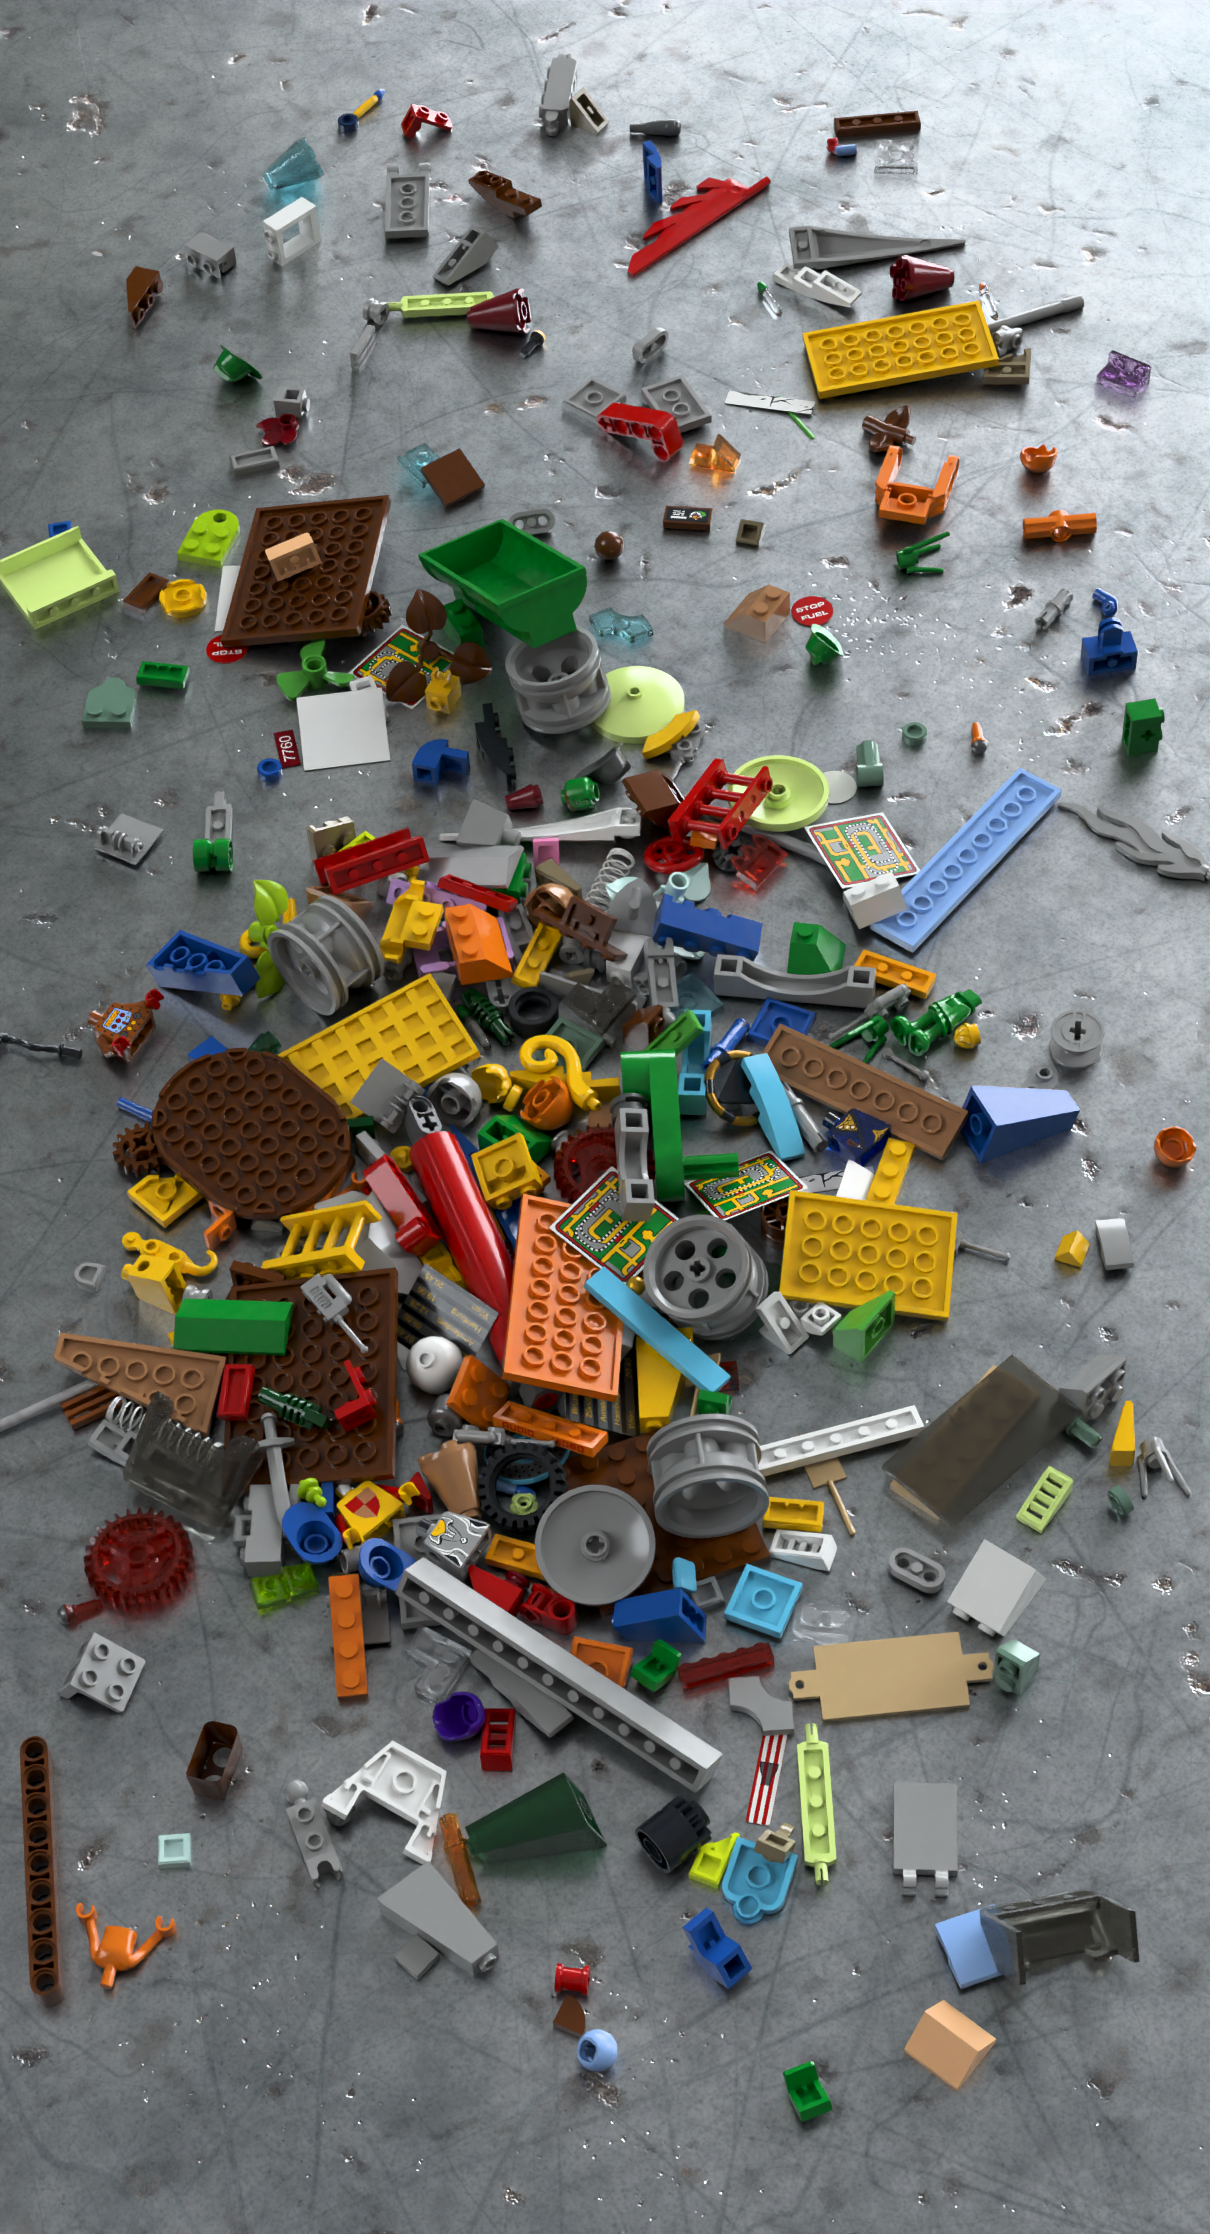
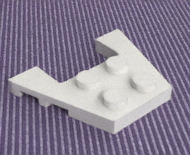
M391 1741L366 1762L358 1772L346 1779L333 1793L327 1795L322 1801L321 1807L345 1820L359 1795L368 1797L416 1825L417 1828L406 1845L403 1854L423 1865L432 1859L434 1837L437 1830L438 1814L441 1807L447 1771L395 1741Z

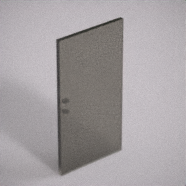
M1011 1355L882 1465V1470L953 1528L1069 1427L1074 1420L1083 1414V1411L1015 1356Z

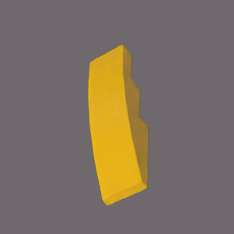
M555 1066L551 1071L540 1074L532 1073L528 1070L509 1071L512 1087L514 1084L522 1087L524 1090L522 1095H526L540 1080L543 1079L545 1083L552 1080L549 1076L558 1077L566 1084V1074H564L563 1066ZM591 1071L582 1072L583 1082L598 1093V1101L601 1103H610L612 1099L621 1095L619 1077L592 1080Z

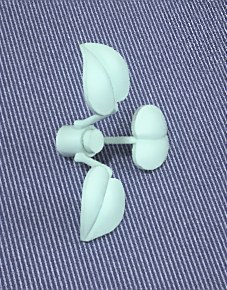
M699 863L696 867L686 872L670 874L667 884L660 886L653 894L654 898H657L663 892L673 896L672 901L681 904L684 898L691 902L704 900L709 895L711 889L708 863ZM623 877L606 884L605 889L610 901L613 900L624 886L637 879V877ZM674 946V954L683 958L698 960L705 954L702 951L688 952L682 947Z

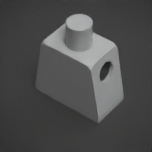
M473 799L456 843L461 847L505 846L506 844L518 846L522 834L519 831L512 830L513 824L509 815Z

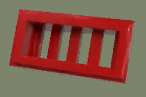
M485 1708V1722L480 1750L482 1770H512L516 1708ZM491 1722H508V1724H491Z

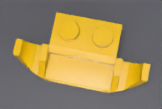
M412 879L408 890L393 903V909L382 940L379 942L384 961L400 964L407 947L431 950L444 910L443 905L423 902L425 881Z

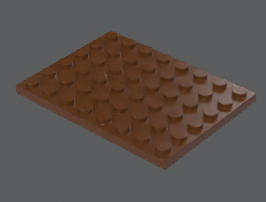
M389 495L256 508L220 640L223 648L360 636L391 506ZM308 532L322 563L289 578L277 581L265 550Z
M396 1267L333 1275L352 1298L351 1303L347 1306L350 1312L342 1318L359 1340L368 1347V1352L365 1354L360 1352L359 1347L339 1324L334 1323L331 1325L329 1322L326 1323L323 1320L324 1316L317 1313L318 1309L302 1293L300 1287L312 1277L231 1287V1300L293 1302L294 1309L285 1356L228 1354V1364H253L255 1374L247 1421H225L222 1493L225 1497L249 1495L250 1485L271 1484L267 1452L251 1450V1444L266 1439L264 1425L260 1423L261 1416L266 1412H272L277 1416L278 1420L275 1423L277 1437H290L295 1440L294 1445L281 1449L288 1491L291 1484H299L301 1480L307 1478H315L319 1483V1487H321V1483L333 1482V1485L362 1483L364 1481L395 1479L398 1271ZM328 1289L327 1293L335 1299L336 1296ZM350 1360L354 1368L360 1367L366 1379V1382L362 1383L364 1390L370 1389L376 1400L377 1405L373 1406L377 1417L345 1433L337 1420L334 1410L340 1408L347 1401L360 1398L344 1364L345 1361ZM263 1387H267L283 1395L291 1393L321 1406L320 1414L333 1420L330 1430L327 1431L314 1425L312 1431L281 1418L276 1410L258 1402L257 1398L260 1390Z

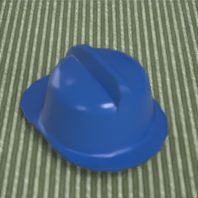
M300 1502L286 1510L282 1518V1529L304 1562L311 1565L322 1564L326 1566L330 1560H333L342 1549L341 1534L320 1507L312 1503Z
M371 1538L365 1541L360 1548V1560L357 1563V1568L363 1581L373 1588L386 1587L396 1592L404 1570L417 1562V1560L383 1539Z

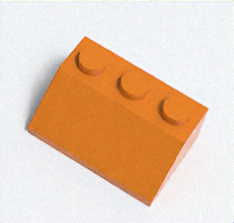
M472 904L445 908L446 932L460 984L467 985L513 977L497 918Z

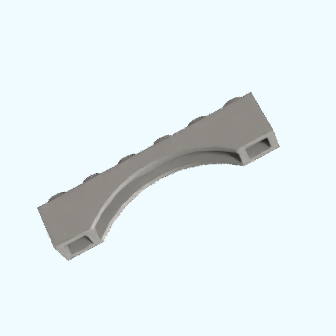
M717 954L714 971V994L767 999L769 997L781 1001L866 1008L867 1005L874 1002L876 968L847 966L824 974L796 975L765 968L744 956Z

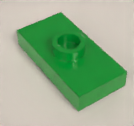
M142 661L136 676V682L139 685L184 689L190 669L189 666Z

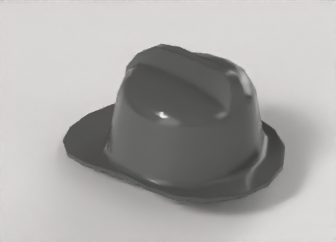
M623 742L616 744L603 757L579 772L575 778L590 775L603 784H611L620 780L631 768L630 763L620 750Z

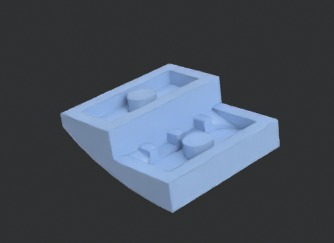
M995 1904L935 1924L936 1934L948 1956L949 1967L960 1989L1021 1969L1018 1955Z

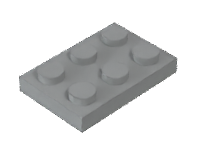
M683 375L641 388V396L651 409L666 411L674 416L680 433L712 422L711 414Z

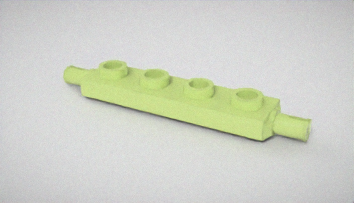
M490 291L403 296L401 302H387V304L389 305L388 311H401L404 318L463 315L470 311L471 306L494 298V295Z
M809 1723L804 1726L806 1741L797 1744L805 1866L815 1867V1884L821 1885L822 1873L823 1885H827L829 1883L827 1866L837 1863L828 1743L818 1741V1725L812 1723L813 1735H811Z

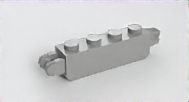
M559 54L557 58H552L551 66L547 67V79L544 82L545 92H542V105H539V118H543V127H546V134L549 136L558 134L559 127L564 128L569 125V100L575 95L578 81L577 61L571 58V54Z

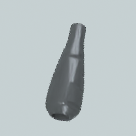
M664 119L641 124H630V133L676 136L681 133V122L677 119Z

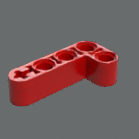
M613 402L596 417L597 425L604 432L650 440L654 454L664 462L668 461L683 447V440L677 421L669 412Z
M382 1155L363 1171L365 1179L398 1227L399 1231L395 1233V1238L405 1251L423 1256L444 1239L441 1230L398 1166L388 1155Z

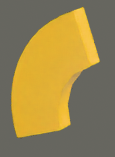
M697 710L675 715L664 729L648 736L642 750L644 758L656 757L673 748L672 745L677 743L682 736L685 738L694 729L700 718Z

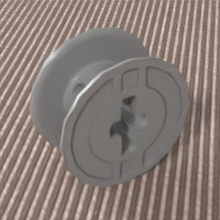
M1070 1010L1060 1014L1051 1026L1050 1054L1061 1065L1073 1069L1086 1068L1093 1065L1100 1059L1103 1052L1104 1025L1098 1017L1090 1012Z

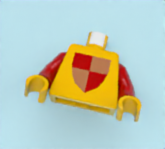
M364 1481L356 1488L350 1484L339 1485L335 1490V1495L340 1499L336 1505L338 1515L335 1518V1526L341 1534L342 1542L347 1544L349 1550H352L354 1543L360 1545L371 1538L382 1539L392 1531L393 1519L406 1518L402 1502L410 1506L413 1503L411 1497L420 1495L414 1483L407 1482L401 1487L382 1484L375 1485L371 1481Z

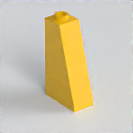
M693 1327L676 1328L693 1343ZM636 1334L640 1433H648L672 1423L685 1376Z

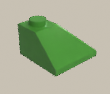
M889 1290L851 1310L844 1319H840L832 1329L833 1347L862 1363L894 1325L895 1292Z

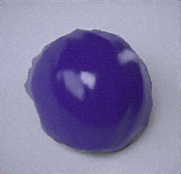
M469 1692L452 1693L448 1699L435 1705L432 1715L433 1723L435 1724L434 1728L437 1730L439 1737L447 1741L465 1740L475 1736L485 1722V1709L481 1700Z

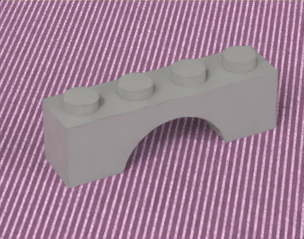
M619 1108L614 1131L621 1221L649 1222L655 1202L653 1180L649 1179L647 1172V1142L649 1134L647 1109Z

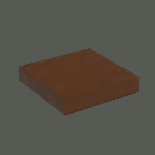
M460 448L421 467L420 472L445 508L485 487L484 482Z

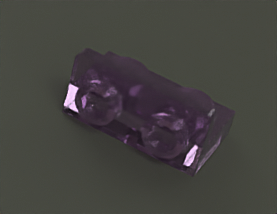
M1112 350L1109 353L1107 365L1096 376V383L1136 399L1150 384L1151 366Z

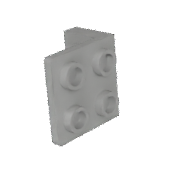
M93 1632L81 1642L58 1694L69 1699L77 1692L82 1693L117 1713H121L124 1711L145 1660Z

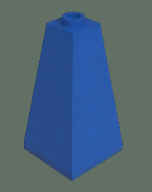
M971 1086L962 1107L969 1111V1117L960 1132L979 1162L984 1163L1072 1129L1080 1109L1067 1090Z

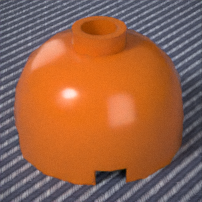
M549 1076L552 1080L546 1083L543 1079L537 1082L522 1101L526 1105L524 1112L520 1109L522 1119L532 1127L542 1131H551L566 1125L571 1119L574 1102L567 1085L555 1076Z

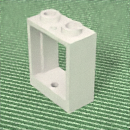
M303 197L262 221L267 256L281 266L321 242L317 208ZM299 222L300 234L283 244L282 232Z

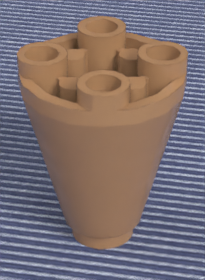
M456 1440L447 1441L440 1445L441 1450L418 1458L422 1474L449 1512L476 1520L482 1518V1504L478 1493L480 1486L478 1485L477 1454L472 1442L457 1444Z

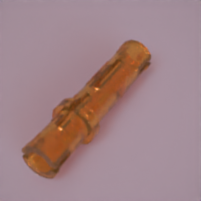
M448 1813L438 1819L445 1841L443 1848L445 1854H448L460 1899L467 1908H473L480 1904L482 1900L468 1856V1841L463 1837L458 1814Z

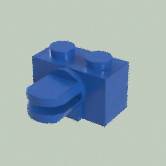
M1109 617L1102 620L1099 624L1098 636L1082 638L1081 658L1088 676L1136 669L1138 650L1131 631L1123 632L1119 619Z

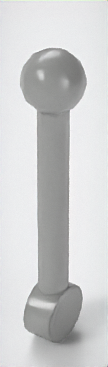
M891 1048L883 1050V1057L885 1059H893L918 1074L919 1078L923 1081L929 1078L928 1071H921L896 1056Z

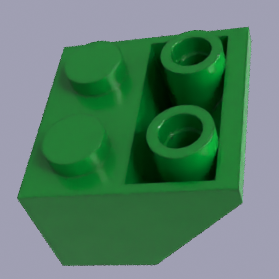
M495 1115L477 1133L480 1151L520 1132L525 1138L531 1160L536 1164L552 1149L551 1143L553 1139L516 1115Z

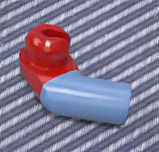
M836 137L827 139L828 146L826 148L829 152L839 157L857 155L856 144L838 145Z

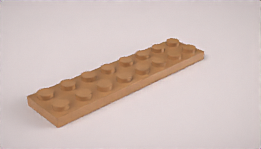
M782 1024L778 1025L762 1054H768L781 1083H788L792 1090L845 1115L853 1111L858 1121L877 1130L888 1127L884 1132L885 1134L898 1140L909 1142L915 1145V1148L942 1161L945 1159L969 1117V1111Z

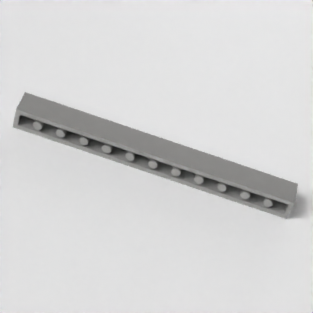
M421 1558L404 1570L395 1593L396 1595L696 1793L713 1777L723 1755L721 1752L426 1558Z

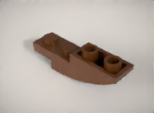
M486 170L477 172L475 176L468 180L469 184L484 200L514 219L520 215L528 216L542 207L540 198L514 189L511 180Z

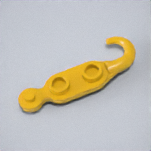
M136 1232L126 1233L122 1238V1244L126 1250H138L140 1255L146 1254L174 1260L181 1273H188L198 1277L206 1276L212 1273L218 1264V1257L215 1252L209 1249L206 1251V1254L211 1258L210 1263L206 1266H198L182 1250L160 1240L149 1239L145 1241Z

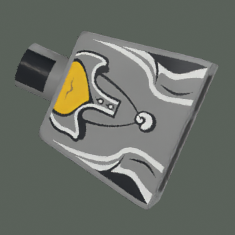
M449 1511L444 1512L436 1524L423 1518L416 1528V1535L425 1538L424 1549L426 1557L462 1583L469 1575V1566L471 1564L475 1566L492 1540L490 1524Z

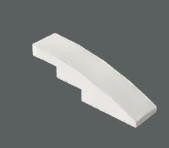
M785 262L773 275V281L809 298L829 304L850 307L862 294L861 290L826 270L820 275L806 266L799 270L794 269V266Z

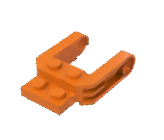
M890 445L875 484V502L880 506L878 517L925 525L927 518L944 513L958 474L960 457L948 456L947 463L944 462L935 489L899 482L894 483L900 468L903 449L899 446Z

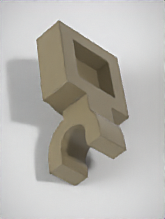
M783 1822L777 1832L767 1829L757 1839L754 1852L761 1854L770 1862H780L783 1864L793 1853L796 1841L790 1839L795 1827Z

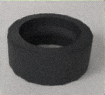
M523 988L510 998L508 1004L510 1025L516 1033L524 1037L532 1038L538 1035H546L559 1019L557 999L552 992L544 988ZM534 1004L542 1005L549 1010L546 1016L535 1020L524 1019L518 1015L522 1008Z

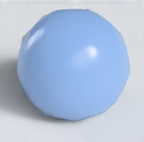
M594 2029L586 2032L579 2039L577 2058L584 2068L598 2073L609 2069L615 2063L618 2053L617 2043L611 2034L603 2030Z

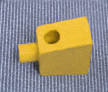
M143 1254L139 1256L133 1265L126 1264L121 1271V1278L131 1283L136 1296L140 1300L172 1314H177L187 1285L176 1261Z

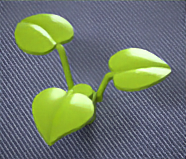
M271 880L253 881L254 911L258 921L253 922L248 930L251 941L259 942L261 948L268 950L260 955L256 965V971L260 979L255 984L256 998L260 999L278 992L285 985V981L279 974L270 956L268 937L272 932L278 930L273 923L280 921V915L287 910L288 895L282 885Z

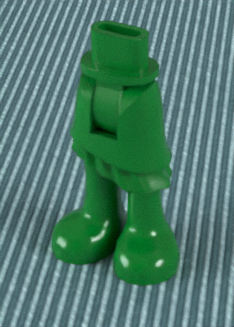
M970 989L963 993L958 991L955 995L952 994L933 1002L932 1005H929L928 1011L911 1023L904 1016L894 1017L890 1022L891 1030L902 1046L908 1045L912 1054L920 1056L928 1051L930 1043L941 1035L945 1038L947 1034H951L954 1028L975 1012V1007L982 1004V1000ZM932 1024H935L934 1026H932V1027L929 1028L928 1030L924 1031L925 1029H927V1028H928L929 1026H931Z

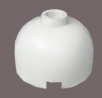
M429 1336L420 1339L412 1346L407 1355L406 1370L408 1377L416 1387L428 1394L440 1395L453 1387L464 1358L459 1347L444 1337Z

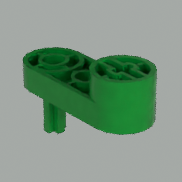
M675 1049L620 1052L623 1094L637 1093L643 1095L648 1102L647 1111L649 1115H652L657 1202L685 1201L684 1180L739 1177L738 1153L683 1156Z

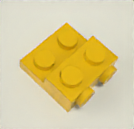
M520 1132L471 1155L485 1202L493 1209H508L512 1206L513 1200L522 1197L523 1194L535 1196L537 1189L543 1187L536 1163L531 1160L525 1138Z

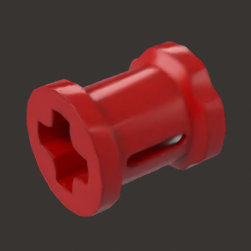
M557 1963L555 1993L569 1990L579 1991L582 1995L588 1996L590 1966L585 1965L583 1969L564 1967L563 1963Z

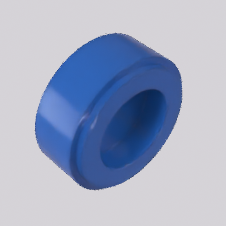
M274 758L264 759L257 766L258 777L264 782H275L283 774L280 761Z

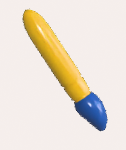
M384 89L377 90L353 114L360 118L383 98L386 91Z

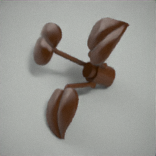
M422 589L416 590L407 608L406 622L408 627L415 633L424 634L428 632V634L417 644V652L420 655L417 668L410 661H402L391 670L386 683V698L390 702H413L424 695L427 680L423 674L419 673L424 659L434 660L441 656L453 661L449 670L452 675L460 677V682L464 683L478 681L484 678L492 669V664L486 652L474 642H464L458 645L454 650V657L440 651L437 643L430 638L433 635V630H440L445 626L447 621L446 609L437 597Z

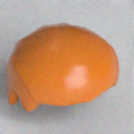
M1045 444L1038 448L1025 447L1020 453V461L1027 470L1033 473H1046L1054 466L1058 451L1056 447L1048 451Z
M1175 1126L1162 1129L1156 1136L1153 1147L1156 1158L1163 1165L1171 1168H1179L1188 1164L1196 1151V1145L1192 1136L1185 1129Z

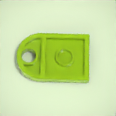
M220 509L210 510L199 515L177 551L178 560L222 568L240 534L238 518L233 513Z

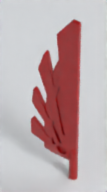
M766 176L750 188L731 178L722 181L709 177L696 186V190L708 191L706 194L680 198L670 206V211L686 208L683 212L654 222L643 235V240L658 234L660 235L655 242L632 255L628 267V275L634 277L735 207L770 185V179Z

